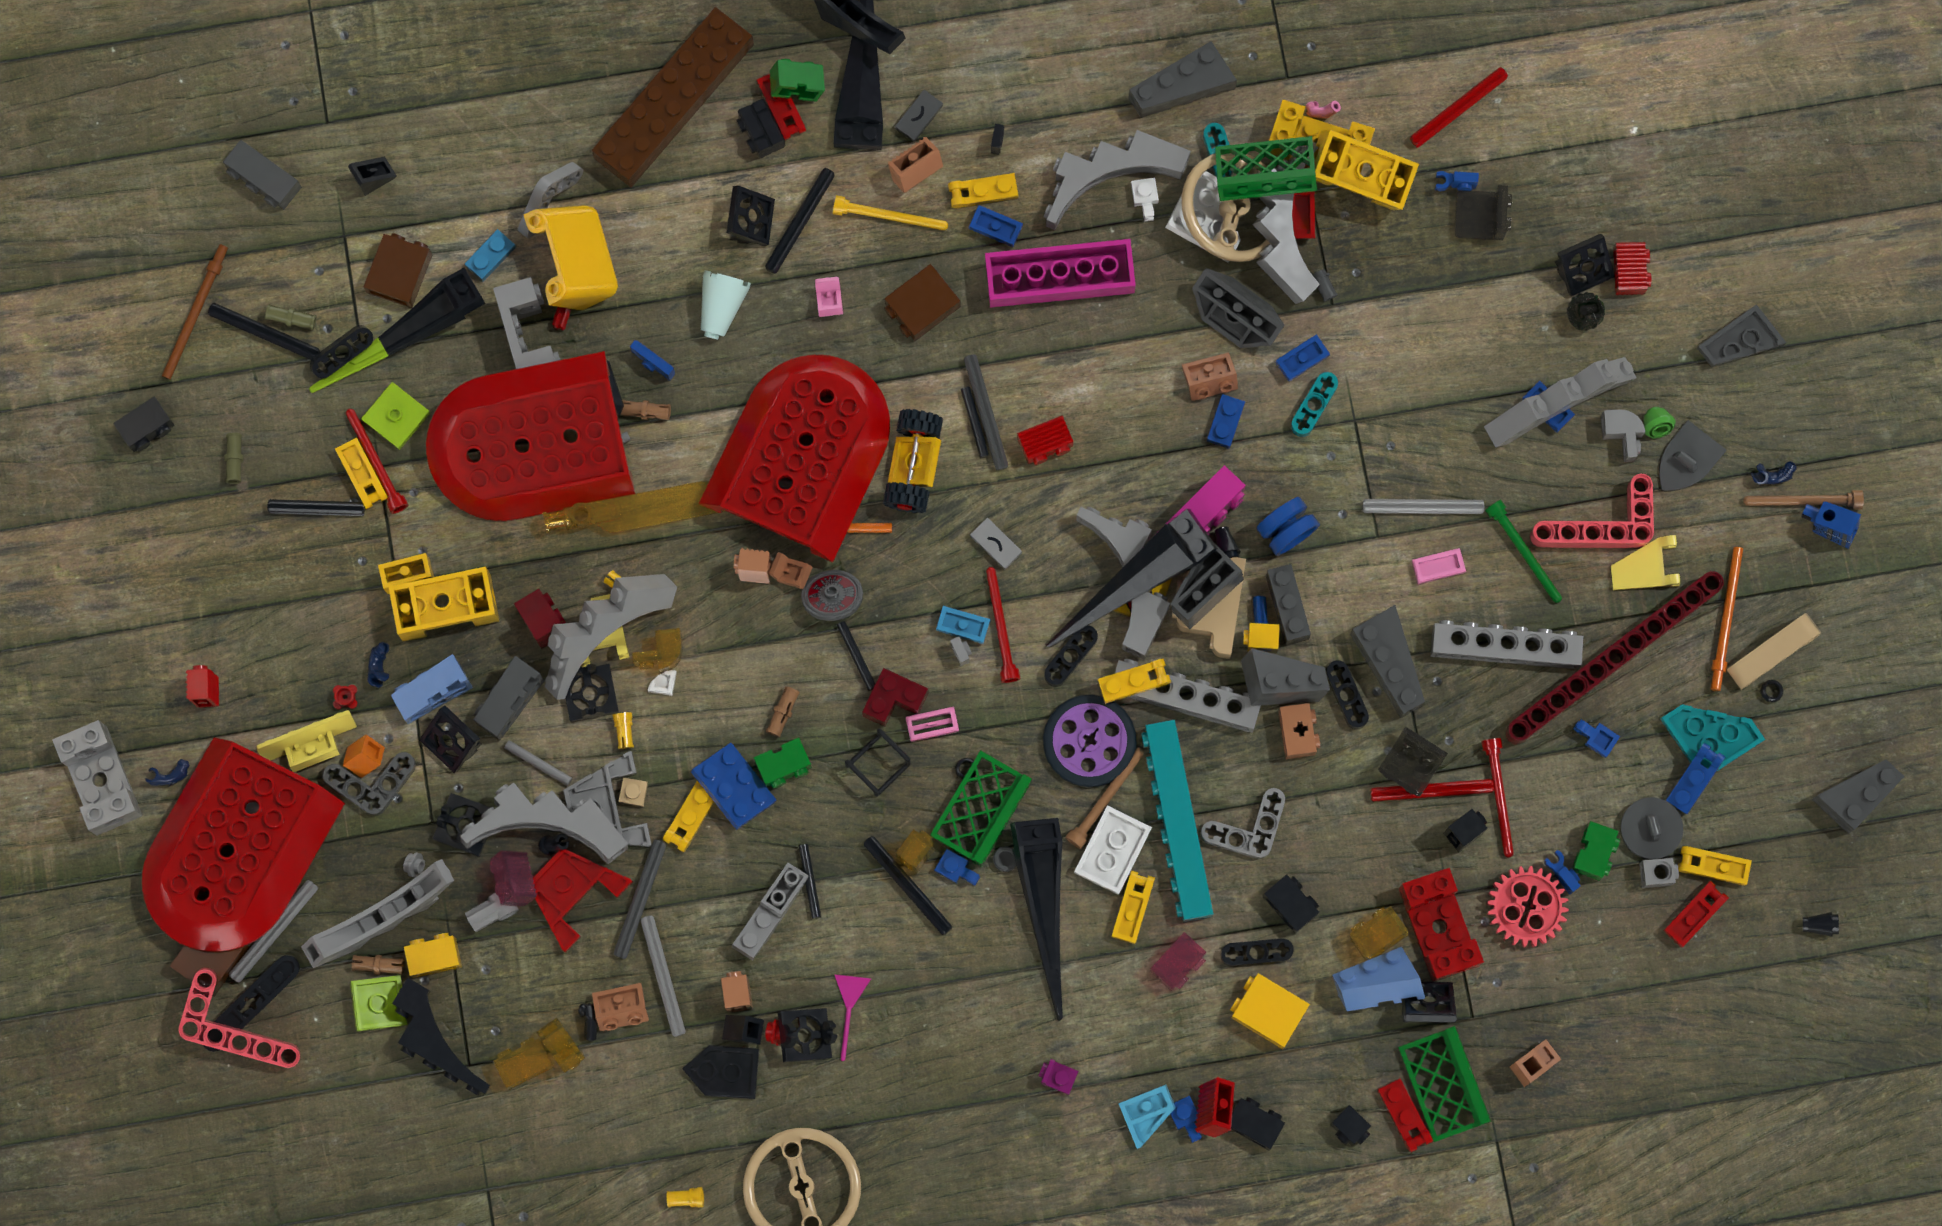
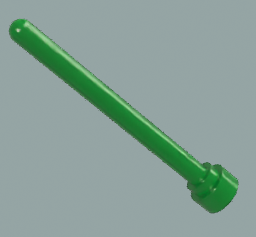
M1499 500L1492 504L1485 512L1490 519L1498 520L1553 602H1561L1562 596L1506 516L1507 512L1505 509L1507 507L1503 501Z

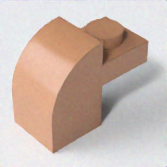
M1545 1039L1509 1066V1068L1521 1084L1526 1087L1559 1062L1561 1058Z

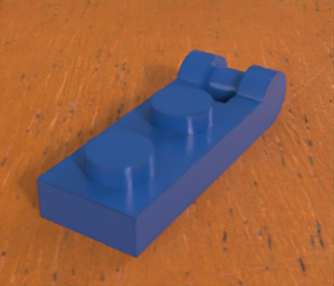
M1706 743L1702 745L1666 800L1685 814L1690 812L1726 758L1721 753L1716 754L1710 750L1711 747ZM1704 758L1712 762L1709 768L1701 763Z

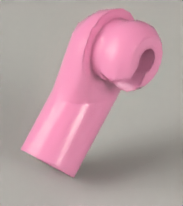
M1312 101L1306 104V114L1311 118L1328 119L1339 112L1341 106L1337 101H1332L1324 107H1319L1318 102Z

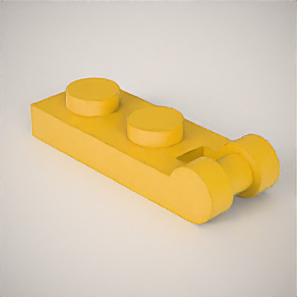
M1015 173L948 183L949 192H952V208L1018 199ZM968 190L969 197H962L961 191Z
M357 438L335 448L366 509L372 507L373 503L379 500L384 501L388 498ZM374 486L376 491L367 495L365 489Z
M1164 658L1099 678L1097 681L1104 703L1113 702L1170 684V676L1166 675L1164 669L1166 666ZM1155 671L1157 678L1150 681L1148 672Z
M696 781L662 839L668 844L671 842L677 845V849L682 852L687 850L714 804L712 798L698 781ZM679 828L687 832L684 837L676 834Z
M1682 846L1680 854L1683 856L1681 863H1678L1679 872L1744 886L1747 885L1752 860ZM1692 857L1700 858L1698 866L1691 865Z
M1131 870L1111 937L1132 944L1136 943L1155 877L1149 875L1148 877L1138 875V872ZM1135 884L1144 887L1143 893L1133 891Z

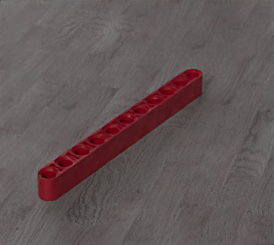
M1710 571L1696 580L1514 719L1506 729L1507 740L1517 745L1533 736L1716 596L1723 588V577L1718 572ZM1705 580H1713L1716 583V589H1708L1705 585ZM1693 594L1697 598V604L1688 603L1686 595ZM1672 608L1676 610L1678 618L1671 619L1668 617L1667 609ZM1649 623L1656 624L1659 628V633L1653 634L1649 632L1647 625ZM1628 639H1637L1640 647L1632 648L1628 644ZM1609 653H1617L1620 656V663L1610 661ZM1591 667H1596L1601 671L1600 678L1591 676L1589 671ZM1578 682L1582 687V692H1573L1570 688V683ZM1559 697L1563 702V706L1560 708L1554 707L1551 703V698ZM1532 712H1540L1543 715V722H1535L1531 717ZM1512 727H1521L1524 731V736L1516 737L1513 735Z

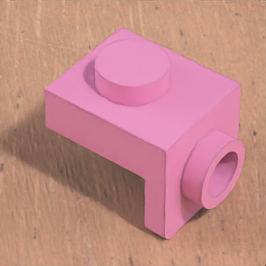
M839 277L816 279L815 287L819 317L843 314Z

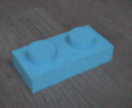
M497 229L470 257L465 266L484 282L516 248V245Z
M943 606L936 631L984 644L990 619Z

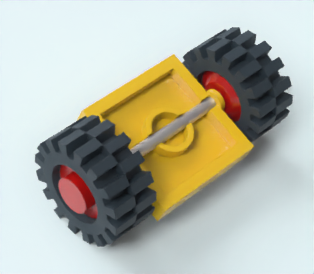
M903 409L900 411L896 431L910 437H896L888 483L884 493V506L908 513L926 512L930 492L925 488L919 487H933L941 445L939 438L943 418L939 417V415H933V413H927L923 410L918 411L917 409Z

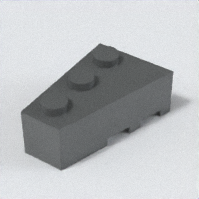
M1219 547L1201 563L1191 568L1171 602L1173 613L1189 629L1196 625L1244 580L1242 570Z
M1252 648L1241 660L1251 706L1319 702L1330 691L1325 667Z
M515 656L498 683L489 692V697L485 703H481L474 713L476 724L498 740H501L543 684L544 680L540 673Z
M1884 760L1814 797L1812 801L1849 834L1861 824L1905 776L1889 761Z

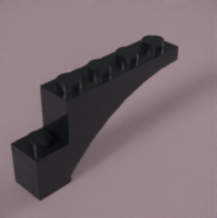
M814 0L822 20L888 54H891L906 39L904 32L876 16L857 0Z
M407 978L392 1003L396 1006V1013L405 1018H408L409 1015L413 1016L398 1041L402 1045L400 1050L411 1057H414L415 1054L423 1057L422 1063L433 1070L437 1066L446 1071L444 1076L455 1083L459 1079L468 1084L465 1089L479 1096L480 1092L486 1095L491 1086L472 1073L452 1052L443 1038L428 999L430 990Z

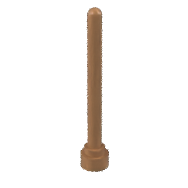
M1852 490L1851 493L1846 495L1746 496L1743 499L1744 504L1747 506L1822 505L1825 501L1834 505H1846L1847 508L1851 507L1852 510H1862L1864 504L1862 490Z
M1136 748L1129 765L1111 782L1081 825L1075 827L1074 830L1071 829L1066 835L1065 839L1073 846L1082 849L1087 842L1086 838L1088 835L1086 833L1143 757L1144 750L1142 748Z

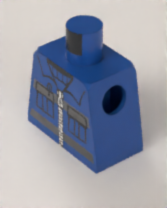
M1824 501L1820 509L1807 504L1801 518L1814 523L1813 532L1849 549L1859 528L1861 514Z

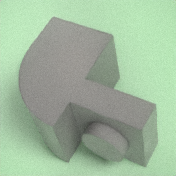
M1604 410L1601 415L1603 440L1622 439L1624 462H1634L1638 454H1641V443L1636 438H1642L1645 433L1642 421L1637 415L1627 410Z

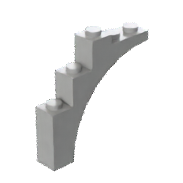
M1137 130L1134 137L1129 136L1125 146L1126 150L1101 141L1098 148L1093 147L1089 157L1090 161L1065 152L1062 159L1057 158L1053 171L1056 172L1055 180L1059 182L1053 193L1056 199L1053 205L1048 204L1044 214V218L1047 219L1046 227L1055 230L1064 213L1075 200L1090 188L1105 180L1134 173L1163 174L1181 179L1191 151Z
M1313 143V150L1315 152L1318 147ZM1308 145L1298 146L1294 150L1302 154L1308 149ZM1292 156L1288 161L1286 159L1283 161L1291 165L1296 158ZM1302 162L1296 169H1304L1306 164ZM1277 165L1272 172L1284 171L1285 169ZM1294 193L1259 197L1266 206L1257 213L1256 217L1258 219L1252 225L1270 244L1259 253L1262 257L1256 263L1295 304L1303 302L1320 284L1308 270L1298 250L1292 220Z
M1625 357L1612 361L1607 359L1597 361L1575 376L1559 380L1539 395L1525 398L1485 425L1484 428L1495 447L1507 445L1571 407L1603 392L1630 383L1637 377L1633 372L1632 365Z
M1080 507L1076 521L1094 531L1108 544L1119 559L1122 568L1143 548L1151 536L1152 529L1148 528L1149 525L1144 521L1129 519L1126 527H1123V523L1112 517L1108 520L1100 516L1101 513L1092 507H1087V509ZM1151 590L1131 600L1130 624L1122 644V650L1143 660L1170 609V602L1167 601L1168 598L1157 592L1153 595L1150 593Z
M665 574L615 578L610 599L584 601L579 622L554 624L548 643L554 654L551 658L550 669L545 680V688L557 700L565 699L572 680L590 653L607 636L622 625L647 613L671 608L677 586Z
M512 783L510 786L505 784L495 792L496 796L494 797V803L497 808L491 807L481 816L483 819L476 824L473 822L468 824L461 831L463 834L460 836L461 842L468 849L480 840L502 831L518 828H543L561 832L578 839L593 849L607 864L611 863L628 849L626 840L591 798L586 802L584 800L579 801L572 808L573 812L571 813L553 790L548 794L546 792L541 793L534 799L533 802L535 804L532 805L515 783Z
M442 859L438 860L412 881L385 899L350 919L312 936L301 946L312 967H318L356 951L371 938L394 929L405 918L427 910L439 899L438 895L454 881L450 870Z

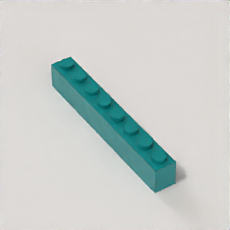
M1175 720L1145 725V732L1141 733L1143 747H1148L1150 756L1146 757L1148 771H1153L1155 779L1151 781L1153 796L1158 795L1159 805H1155L1157 818L1158 820L1162 819L1164 829H1160L1162 843L1167 844L1169 853L1165 854L1167 868H1172L1174 875L1173 878H1170L1171 889L1173 893L1177 892L1179 902H1175L1177 917H1182L1183 923L1211 918L1214 913Z

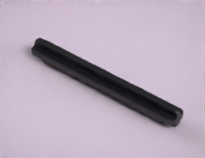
M824 168L767 261L765 267L769 272L774 274L778 272L835 177L834 172L830 169Z
M212 303L208 310L210 316L311 360L320 352L319 348L219 304Z
M874 836L869 837L864 842L866 849L940 934H947L952 929V925Z

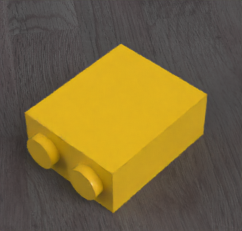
M1259 973L1255 978L1250 976L1243 987L1247 991L1243 999L1241 1000L1237 997L1230 1009L1234 1012L1231 1018L1283 1049L1310 1004Z

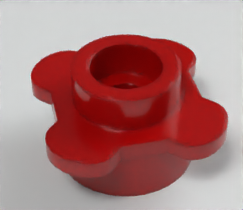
M337 685L333 688L335 699L333 706L336 709L340 710L342 707L354 709L357 707L358 702L355 699L357 687L355 685Z
M774 1019L773 1022H768L765 1037L767 1042H771V1044L776 1043L777 1046H780L778 1019Z

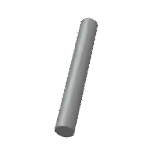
M509 740L506 743L504 749L562 784L568 786L571 783L572 777Z

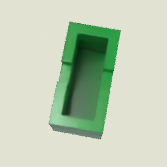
M790 59L777 60L770 69L771 96L790 99L791 95H798L799 100L817 102L825 91L823 65L814 64L813 62H794Z
M799 737L781 745L782 750L777 753H773L771 749L753 757L767 788L770 786L773 789L786 784V779L795 776V779H798L809 773L808 770L812 766Z
M1590 821L1586 825L1581 843L1585 844L1584 849H1580L1577 852L1572 869L1576 873L1598 881L1604 875L1608 876L1612 867V862L1609 861L1612 852L1616 853L1620 843V839L1617 838L1619 831Z

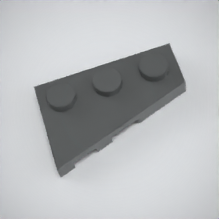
M1756 304L1700 344L1697 349L1710 366L1715 367L1786 344V341Z

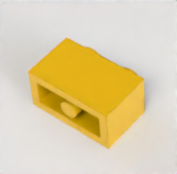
M426 553L378 565L383 589L387 594H390L389 586L434 577L430 558Z
M449 933L435 935L434 940L426 942L424 939L412 940L409 942V946L404 947L409 975L413 979L462 967L457 940L453 935L449 936Z

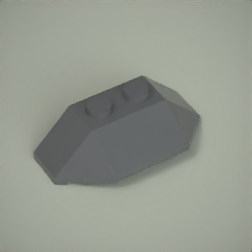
M1206 268L1192 288L1201 319L1240 348L1271 346L1285 326L1269 303L1233 277Z

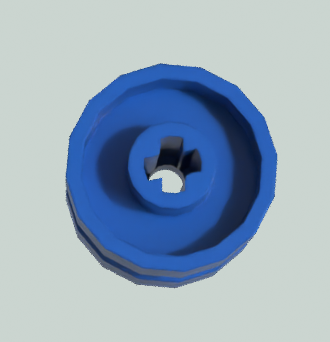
M1296 497L1278 507L1256 527L1263 539L1275 536L1271 540L1269 547L1276 556H1280L1300 544L1320 526V523L1313 514L1301 517L1307 508L1301 497Z

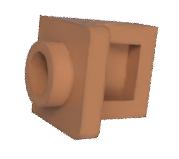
M778 552L776 558L771 563L769 575L779 583L804 589L813 567L807 563L790 559L783 553Z

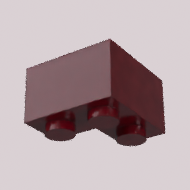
M540 589L514 603L541 649L548 646L553 625L566 623L558 608L554 610L551 608L555 604L547 592L542 594Z
M883 668L862 711L863 717L886 727L896 705L917 715L920 713L929 694L928 688Z

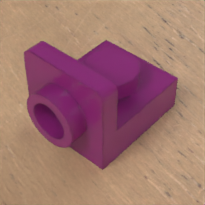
M1050 1059L1049 1064L1043 1063L1039 1077L1043 1078L1041 1084L1069 1095L1079 1071Z

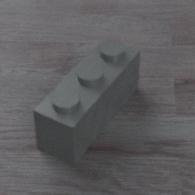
M242 140L237 143L223 161L227 168L226 173L235 180L242 179L246 182L245 187L254 194L260 192L265 196L264 200L274 208L278 205L284 210L302 188L298 180Z
M1289 564L1267 570L1266 580L1285 646L1309 640L1311 632L1292 565Z

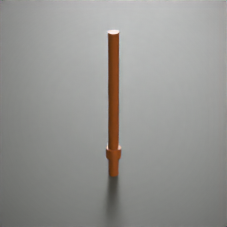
M219 244L213 260L209 261L206 267V276L163 371L162 377L168 380L172 378L216 275L219 276L223 268L221 264L228 247Z

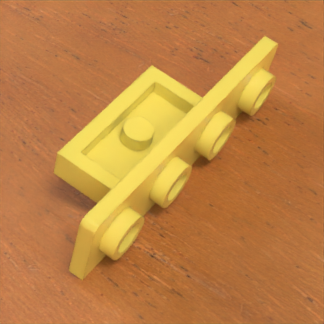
M346 710L321 721L313 722L303 728L290 731L277 738L267 740L257 745L256 748L260 756L270 761L287 755L292 772H296L340 755L334 736L356 728L357 725L350 711Z

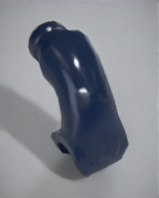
M1788 461L1784 467L1776 472H1768L1764 465L1760 463L1756 466L1759 473L1752 472L1751 476L1757 484L1774 485L1791 480L1793 473L1797 470V466L1795 463Z
M380 642L376 647H373L369 656L367 682L374 687L381 688L383 681L385 682L389 679V674L385 673L383 669V662L390 650L389 644L386 642Z
M180 759L177 762V766L168 775H162L156 768L152 767L148 771L155 773L156 777L152 780L145 778V781L152 786L174 785L188 776L189 762Z

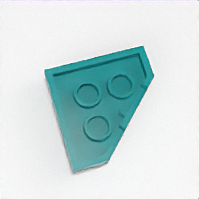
M1683 704L1660 719L1690 763L1704 743L1711 747L1710 750L1716 754L1721 753L1726 758L1717 771L1766 740L1750 718L1735 717L1726 713L1697 709ZM1704 758L1701 762L1708 768L1712 764V762L1706 758Z

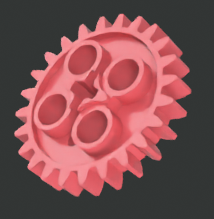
M1520 866L1518 874H1515L1510 869L1508 871L1509 878L1502 874L1500 880L1503 884L1495 882L1493 886L1497 891H1490L1488 895L1494 898V900L1486 902V905L1493 907L1492 910L1487 912V915L1495 917L1490 922V925L1498 924L1499 928L1496 930V934L1504 931L1503 940L1505 941L1512 937V945H1516L1521 940L1523 948L1527 946L1528 941L1531 942L1533 947H1536L1538 939L1544 945L1547 943L1546 935L1553 939L1555 938L1553 930L1558 932L1562 930L1558 922L1565 923L1567 921L1565 917L1561 916L1562 913L1569 911L1568 908L1562 907V904L1566 903L1568 898L1560 897L1565 889L1557 890L1556 886L1559 880L1551 882V873L1546 877L1542 876V868L1537 873H1533V867L1530 866L1525 873L1522 866ZM1515 885H1522L1525 888L1526 895L1524 897H1518L1514 893ZM1535 886L1536 891L1530 903V907L1533 909L1526 914L1524 925L1520 928L1519 922L1525 911V907L1522 904L1528 901L1531 888ZM1538 894H1546L1550 900L1549 905L1543 906L1539 904L1537 900ZM1507 908H1513L1517 911L1518 917L1516 920H1510L1506 917L1505 911ZM1530 917L1540 919V929H1534L1530 926Z

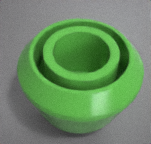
M1650 408L1643 418L1644 434L1651 438H1661L1668 435L1674 429L1675 418L1664 408Z

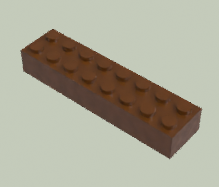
M715 7L592 149L594 159L632 188L754 46L753 36Z

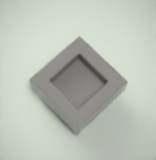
M959 636L950 640V645L960 667L970 663L969 655L972 653L966 641L962 642Z

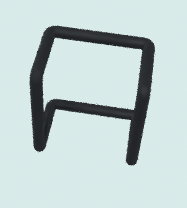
M880 728L877 729V735L850 761L845 760V766L850 768L874 792L875 797H878L911 765V760L905 752ZM882 736L906 763L877 789L853 764Z

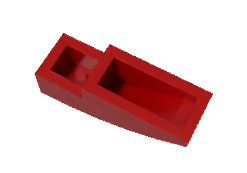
M1315 191L1294 193L1292 220L1295 239H1315Z

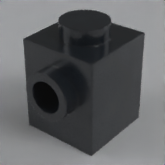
M726 1015L722 1040L760 1045L764 1020L745 1015Z
M1350 1105L1330 1124L1337 1131L1335 1136L1345 1145L1349 1143L1352 1146L1356 1142L1361 1145L1370 1135L1367 1130L1371 1125Z

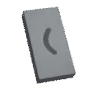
M988 518L970 534V537L1004 570L1022 554V551Z

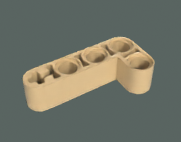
M1805 613L1729 667L1727 672L1742 690L1822 633L1810 616Z

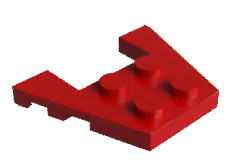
M566 849L559 850L527 884L561 949L565 953L581 936L563 918L599 881L618 898L633 883L630 878Z

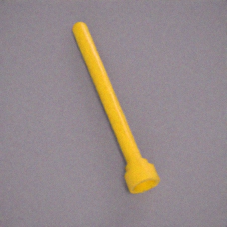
M838 195L835 197L834 215L842 216L849 212L938 230H946L948 228V223L943 220L850 203V200H846V197Z

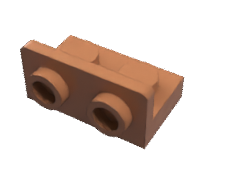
M1229 352L1182 364L1191 401L1205 399L1238 389L1237 373Z
M641 983L592 993L595 1016L600 1031H611L618 1027L639 1025L642 1022L649 1021Z

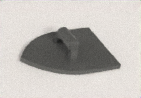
M1688 420L1670 441L1662 455L1659 467L1662 491L1681 490L1696 484L1709 473L1726 452V449Z

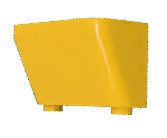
M581 205L535 209L523 214L526 226L530 232L540 234L546 231L558 274L546 284L545 292L550 306L585 310L612 297L616 293L618 288L617 278L596 209Z

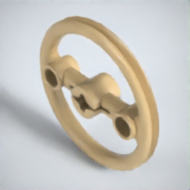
M1216 153L1200 161L1191 170L1184 183L1182 212L1187 228L1201 247L1220 259L1232 262H1246L1260 258L1261 255L1259 253L1270 244L1267 239L1261 245L1250 250L1238 251L1234 249V245L1238 241L1237 224L1239 218L1250 209L1251 202L1249 198L1221 201L1219 212L1223 217L1220 231L1214 235L1213 240L1207 236L1198 223L1193 206L1194 190L1201 175L1207 169L1216 165ZM1233 154L1221 155V158L1227 162L1235 157ZM1246 154V156H1248L1252 160L1255 158L1251 155ZM1240 160L1235 165L1238 169L1242 170L1247 163ZM1259 162L1265 168L1267 167L1263 162ZM1253 167L1247 174H1256L1259 170ZM1223 235L1228 239V243L1224 241Z
M811 1128L788 1129L773 1135L762 1143L750 1158L743 1179L744 1202L756 1226H772L763 1217L758 1208L754 1193V1181L761 1162L777 1146L781 1147L783 1156L788 1162L792 1177L789 1183V1191L798 1200L802 1215L801 1225L805 1226L806 1220L814 1217L818 1219L819 1226H823L821 1219L817 1216L812 1197L815 1191V1184L806 1174L802 1159L803 1148L801 1140L803 1139L818 1141L835 1151L845 1164L850 1181L849 1199L843 1213L831 1226H847L854 1217L861 1196L860 1173L849 1150L832 1135ZM789 1144H797L799 1146L797 1156L788 1157L786 1155L785 1149ZM796 1167H798L800 1178L804 1184H809V1187L805 1189L808 1208H806L804 1196L800 1191L795 1190V1187L799 1186Z

